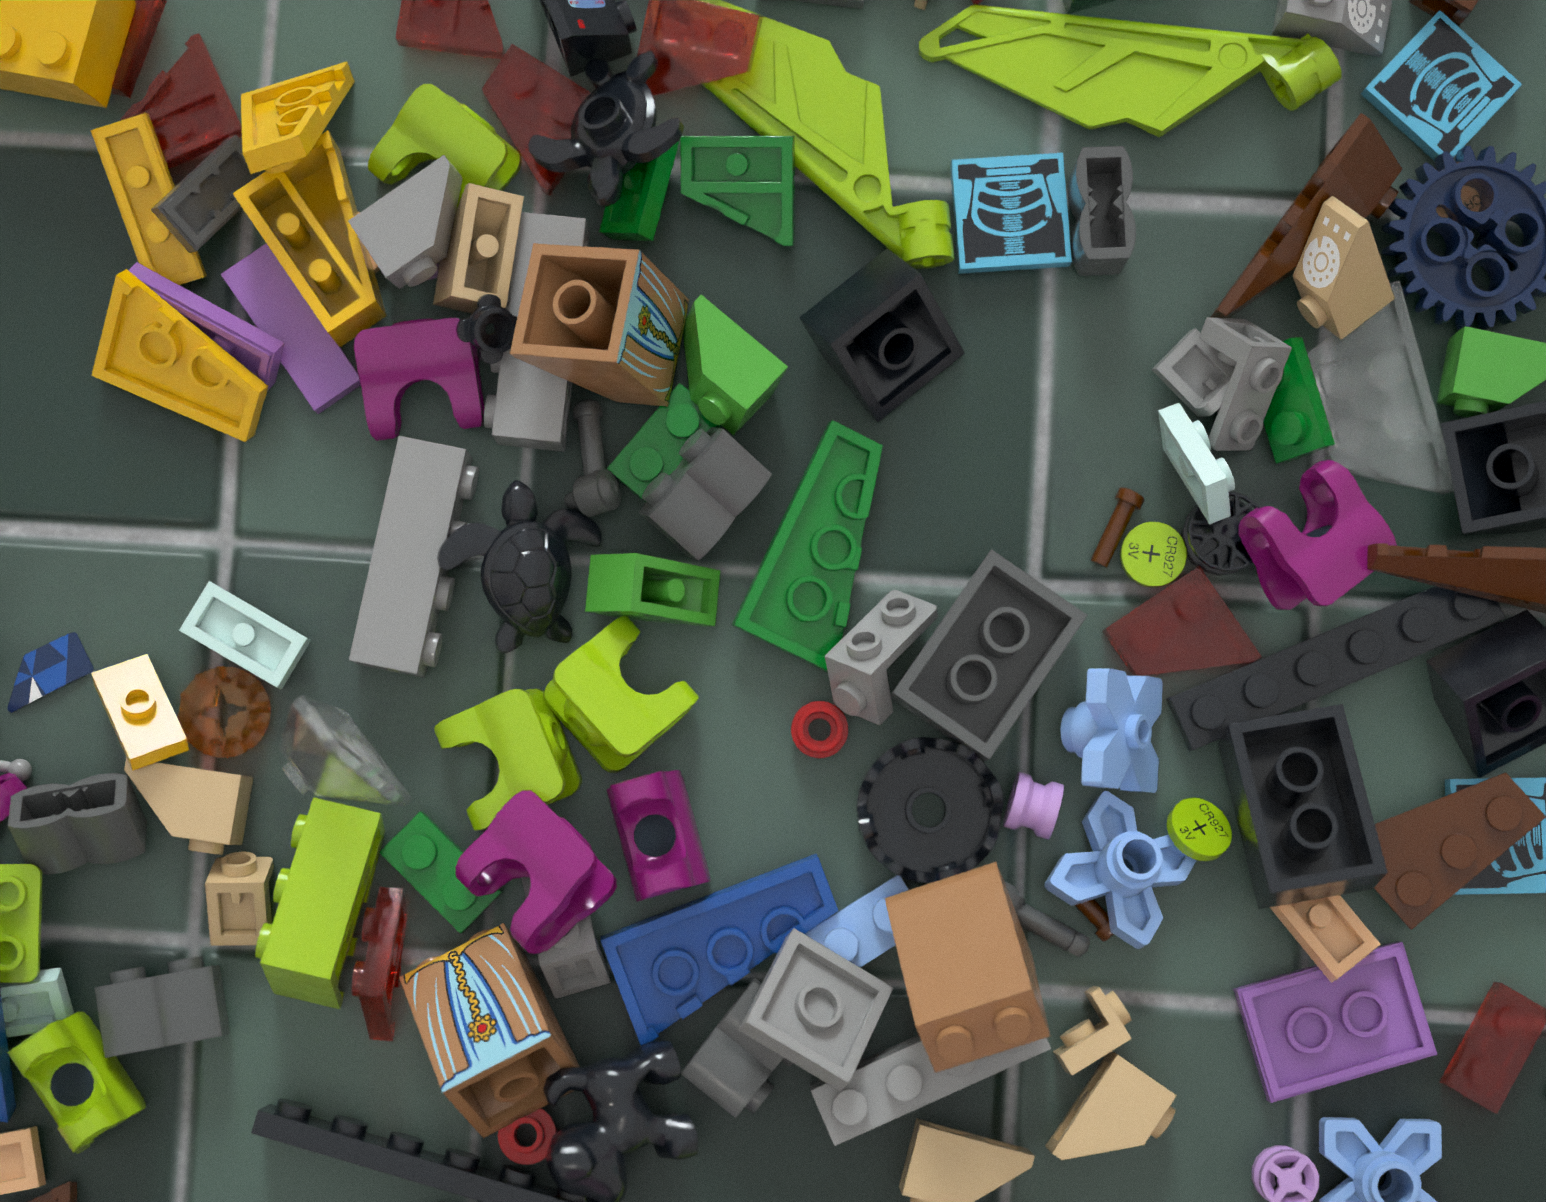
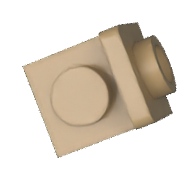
M234 852L215 859L205 882L211 946L256 945L263 924H272L269 880L274 870L272 857H256L255 854L250 852Z
M1092 986L1084 991L1102 1022L1093 1026L1090 1019H1087L1060 1036L1064 1045L1053 1051L1064 1071L1071 1076L1132 1039L1124 1025L1132 1021L1131 1017L1114 991L1105 995L1101 988L1097 986Z

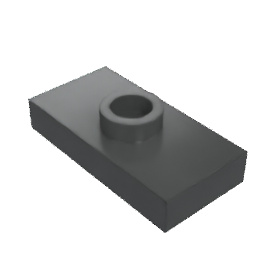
M236 134L229 136L162 198L151 211L189 253L196 252L242 208L232 193L264 173L265 170L250 174L242 153V141Z

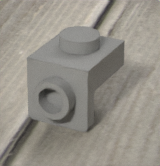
M1195 328L1191 329L1151 370L1197 417L1210 416L1215 412L1218 413L1233 374L1234 366L1218 359L1219 351L1199 339L1201 333Z

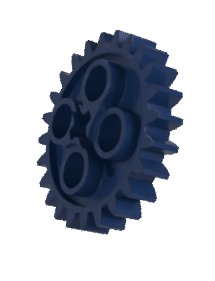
M1465 146L1457 151L1455 160L1448 151H1445L1435 157V168L1426 162L1415 169L1419 182L1409 178L1399 186L1407 199H1395L1388 207L1391 212L1400 217L1399 220L1390 221L1382 226V231L1396 236V242L1382 249V254L1398 256L1400 262L1387 272L1388 276L1397 277L1405 275L1408 282L1401 288L1399 295L1403 297L1416 291L1420 295L1415 308L1417 313L1425 311L1432 306L1437 307L1435 323L1438 325L1447 322L1453 314H1455L1457 330H1461L1465 326L1470 327L1474 318L1481 330L1494 327L1496 317L1503 325L1516 321V309L1526 314L1537 308L1532 295L1539 298L1546 296V280L1544 279V277L1546 278V199L1544 198L1546 181L1536 186L1531 181L1536 170L1534 163L1520 171L1515 170V152L1505 155L1497 163L1494 146H1488L1481 150L1477 160L1471 146ZM1463 186H1470L1478 192L1481 199V206L1478 212L1467 209L1462 203L1461 190ZM1437 206L1445 209L1449 218L1439 216L1436 212ZM1508 221L1516 223L1522 229L1523 243L1521 247L1512 244L1507 239L1505 227ZM1473 229L1480 233L1476 241L1480 246L1478 248H1474L1470 244L1474 238V234L1471 231ZM1429 231H1435L1444 238L1446 243L1444 256H1437L1428 248L1426 239ZM1504 259H1509L1514 264L1513 271L1509 270ZM1474 265H1479L1487 271L1490 278V285L1487 291H1482L1473 284L1471 270Z

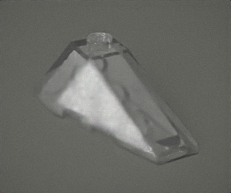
M303 695L291 704L279 750L288 760V763L282 767L284 773L302 794L310 790L314 796L403 807L414 800L346 710Z

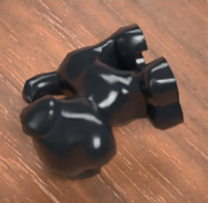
M651 1041L641 1045L621 1059L611 1057L602 1059L587 1067L561 1068L546 1078L543 1090L547 1103L555 1106L558 1100L569 1090L582 1091L593 1110L592 1122L569 1124L552 1136L547 1151V1165L550 1175L562 1192L585 1197L594 1202H620L625 1198L628 1184L625 1157L645 1145L653 1144L659 1157L678 1161L698 1154V1136L691 1118L687 1114H653L638 1087L642 1080L645 1083L666 1085L679 1080L681 1077L680 1062L671 1042Z

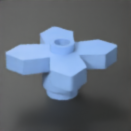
M1088 669L1086 701L1081 702L1077 707H1069L1065 711L1060 728L1064 748L1068 752L1076 753L1078 757L1082 758L1081 782L1083 786L1120 788V790L1155 793L1157 791L1159 758L1150 741L1152 726L1160 716L1162 709V679L1150 676H1127L1125 671L1116 669Z
M1104 791L1094 800L1082 820V825L1093 852L1064 854L1056 863L1044 886L1046 890L1070 906L1105 896L1111 933L1134 948L1141 949L1150 943L1163 920L1152 887L1177 886L1186 880L1197 860L1182 853L1174 845L1169 834L1152 839L1144 833L1137 832L1134 808L1109 791Z
M1323 1117L1319 1120V1153L1348 1176L1323 1196L1319 1202H1437L1421 1188L1420 1175L1442 1158L1440 1123L1431 1119H1399L1380 1145H1378L1360 1120L1356 1118ZM1385 1172L1386 1179L1384 1183L1378 1187V1181L1381 1175Z

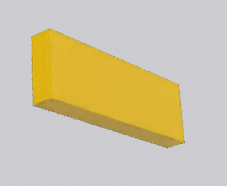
M143 113L91 130L139 264L178 285L207 277L198 250L189 253L151 211L175 186L149 114Z

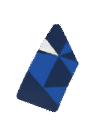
M71 632L23 656L7 709L9 712H15L40 697L93 672L94 668L77 633Z

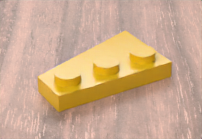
M347 61L241 94L242 153L250 174L263 170L269 174L281 173L293 168L298 164L299 159L309 155L355 82Z
M125 269L116 275L91 376L243 442H247L252 438L257 429L268 385L130 271Z

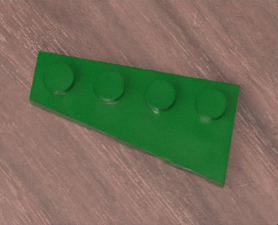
M834 420L828 422L731 626L828 673L825 655L842 639L844 627L847 625L851 606L849 601L855 571L858 570L862 551L860 546L866 518L869 517L883 445Z

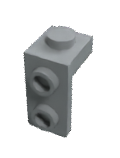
M892 590L825 655L834 705L848 715L861 717L880 726L893 713L886 669L937 619L936 605L898 590Z

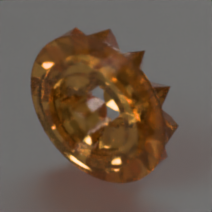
M217 666L203 673L196 674L194 680L180 693L181 702L179 713L176 717L181 724L187 741L203 754L219 758L241 755L257 745L268 728L271 715L268 694L258 679L242 669ZM220 688L222 694L225 695L227 703L237 705L238 707H246V711L237 712V715L228 717V726L225 727L226 736H224V729L221 728L219 720L201 716V712H207L209 708H214L218 705V697L221 696Z

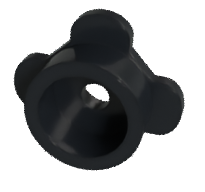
M485 294L478 299L477 309L470 317L461 319L457 323L456 334L461 341L470 342L479 350V357L483 362L494 364L502 359L504 352L511 349L517 316H513L512 313L501 307V300L498 296ZM492 323L495 330L492 334H487L486 326Z

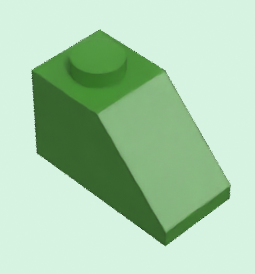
M700 295L693 302L683 328L690 399L698 405L700 412L707 420L713 424L722 425L732 435H735L774 394L788 366L704 296Z
M1466 326L1448 339L1437 403L1454 406L1453 413L1466 418L1502 409L1546 380V343Z
M638 553L591 555L585 612L618 618L627 616L631 620L715 626L720 570Z

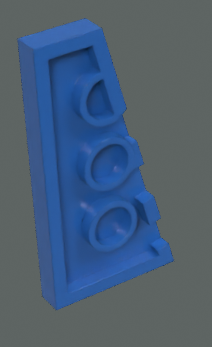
M813 854L601 936V944L640 1045L653 1041L659 1037V1033L680 1018L683 1020L703 1006L702 1003L727 985H733L750 973V969L773 953H778L785 937L793 928L806 934L836 913L838 908L817 854Z

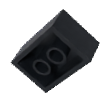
M1343 704L1240 721L1227 725L1218 742L1258 909L1373 889L1388 872Z

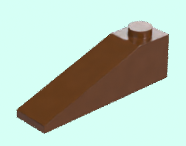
M1360 113L1341 136L1210 318H1231L1294 273L1323 202L1331 196L1337 198L1365 219L1370 214L1377 219L1384 214L1399 193L1391 185L1402 171V167L1370 118Z

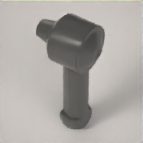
M592 399L581 400L573 409V416L578 422L584 475L575 479L573 491L564 497V502L568 509H579L588 517L616 510L621 503L619 483L612 472L605 467L600 419L603 415L599 403Z
M1004 881L1022 928L1035 935H1039L1044 940L1077 957H1081L1088 951L1090 945L1089 937L1024 903L1025 899L1020 896L1017 888Z

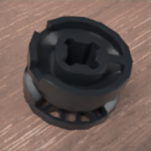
M1232 491L1229 492V496H1233V498L1229 497L1230 517L1209 524L1198 505H1196L1186 516L1181 533L1189 561L1202 572L1216 576L1234 574L1253 563L1240 539L1239 523L1243 517L1253 511L1250 508L1251 506L1254 508L1260 507L1246 495ZM1239 498L1245 500L1249 504L1245 505L1242 501L1239 500Z

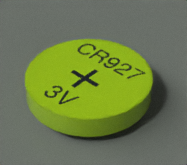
M1146 522L1136 526L1126 535L1120 548V562L1124 572L1132 581L1145 587H1161L1172 582L1180 575L1186 563L1187 552L1182 537L1174 528L1161 522Z
M1183 799L1176 804L1167 817V831L1172 842L1182 853L1198 861L1215 860L1231 844L1232 830L1226 816L1214 804L1204 799Z

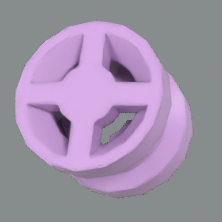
M1018 772L1007 802L1003 827L1013 830L1021 826L1030 828L1037 837L1048 840L1059 814L1064 785L1056 782L1042 785L1035 783L1031 775Z
M1274 1145L1264 1149L1253 1163L1251 1179L1256 1191L1269 1202H1311L1315 1198L1319 1189V1174L1315 1164L1297 1150L1288 1146ZM1293 1163L1290 1168L1281 1169V1167H1284V1166L1289 1167L1290 1164ZM1275 1176H1277L1278 1186L1274 1190V1187L1276 1186Z

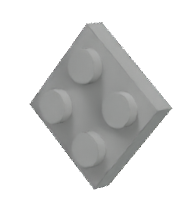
M793 928L785 937L739 1031L841 1091L849 1084L893 987Z

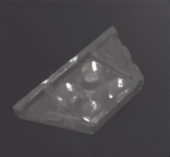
M1399 280L1390 283L1395 298L1393 301L1342 340L1332 333L1308 353L1335 442L1334 446L1323 449L1326 460L1340 463L1353 475L1442 495L1453 492L1454 488L1445 442Z

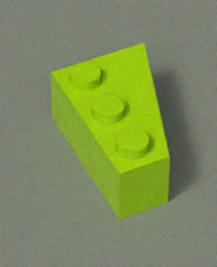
M313 797L308 815H298L291 836V848L296 849L290 869H281L274 888L273 901L279 903L273 924H263L255 949V957L261 959V967L273 994L341 1010L345 992L339 990L338 983L347 955L354 956L358 938L353 937L363 902H368L379 852L385 835L381 813Z

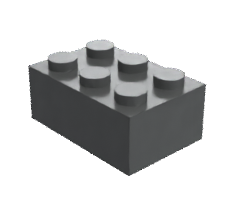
M991 549L891 693V699L953 742L960 743L971 749L983 762L990 760L1088 615Z

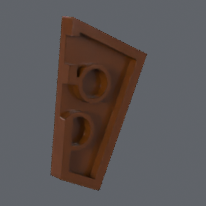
M1505 772L1375 824L1388 873L1374 887V890L1405 925L1412 930L1544 820L1546 816Z

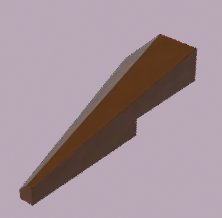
M1387 543L1368 545L1367 569L1546 614V548L1483 546L1481 549H1474L1471 552L1447 550L1446 545H1428L1427 548L1392 546Z

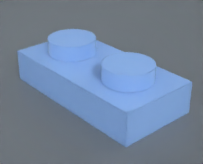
M895 875L836 912L805 935L858 967H862L896 945L885 898L908 891V888L899 875Z

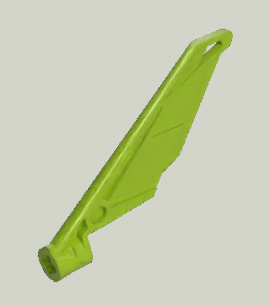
M652 0L657 45L760 136H795V167L885 247L914 269L943 266L955 259L952 234L949 231L951 228L949 204L946 201L922 200L892 206L880 86L847 73L829 40L722 0H677L692 27L690 28L664 16L662 0Z
M974 4L922 37L919 41V55L924 60L931 63L947 60L1089 130L1127 122L1159 138L1259 72L1264 76L1276 99L1290 111L1296 110L1314 98L1316 94L1321 93L1342 78L1339 61L1332 49L1322 39L1316 36L1311 37L1309 33L1298 39ZM956 29L982 38L940 48L939 40Z

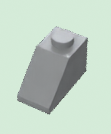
M444 155L348 221L384 276L399 289L405 285L414 287L425 282L437 271L438 267L436 264L447 257L463 178Z

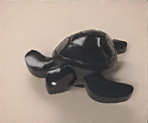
M653 51L638 55L631 61L626 71L615 75L606 61L590 59L585 67V74L596 89L586 97L576 111L571 125V139L556 140L542 135H533L529 140L528 147L531 156L540 166L549 171L568 172L588 166L591 169L587 177L588 191L599 206L607 207L615 204L620 199L623 191V175L632 169L636 163L650 162L661 156L674 146L683 134L684 126L678 118H672L656 126V102L650 88L645 83L658 67V59Z
M515 480L508 486L502 497L501 513L507 527L499 531L482 523L465 524L445 539L438 550L437 556L438 564L443 570H451L473 556H484L480 576L483 592L489 604L504 620L495 636L496 648L501 653L511 652L521 646L524 635L539 638L545 634L548 639L563 643L571 640L572 628L569 622L560 614L567 601L572 579L570 556L564 542L575 541L595 547L600 545L602 540L598 525L588 516L576 510L568 508L556 510L547 516L542 523L537 522V502L533 492L526 484Z

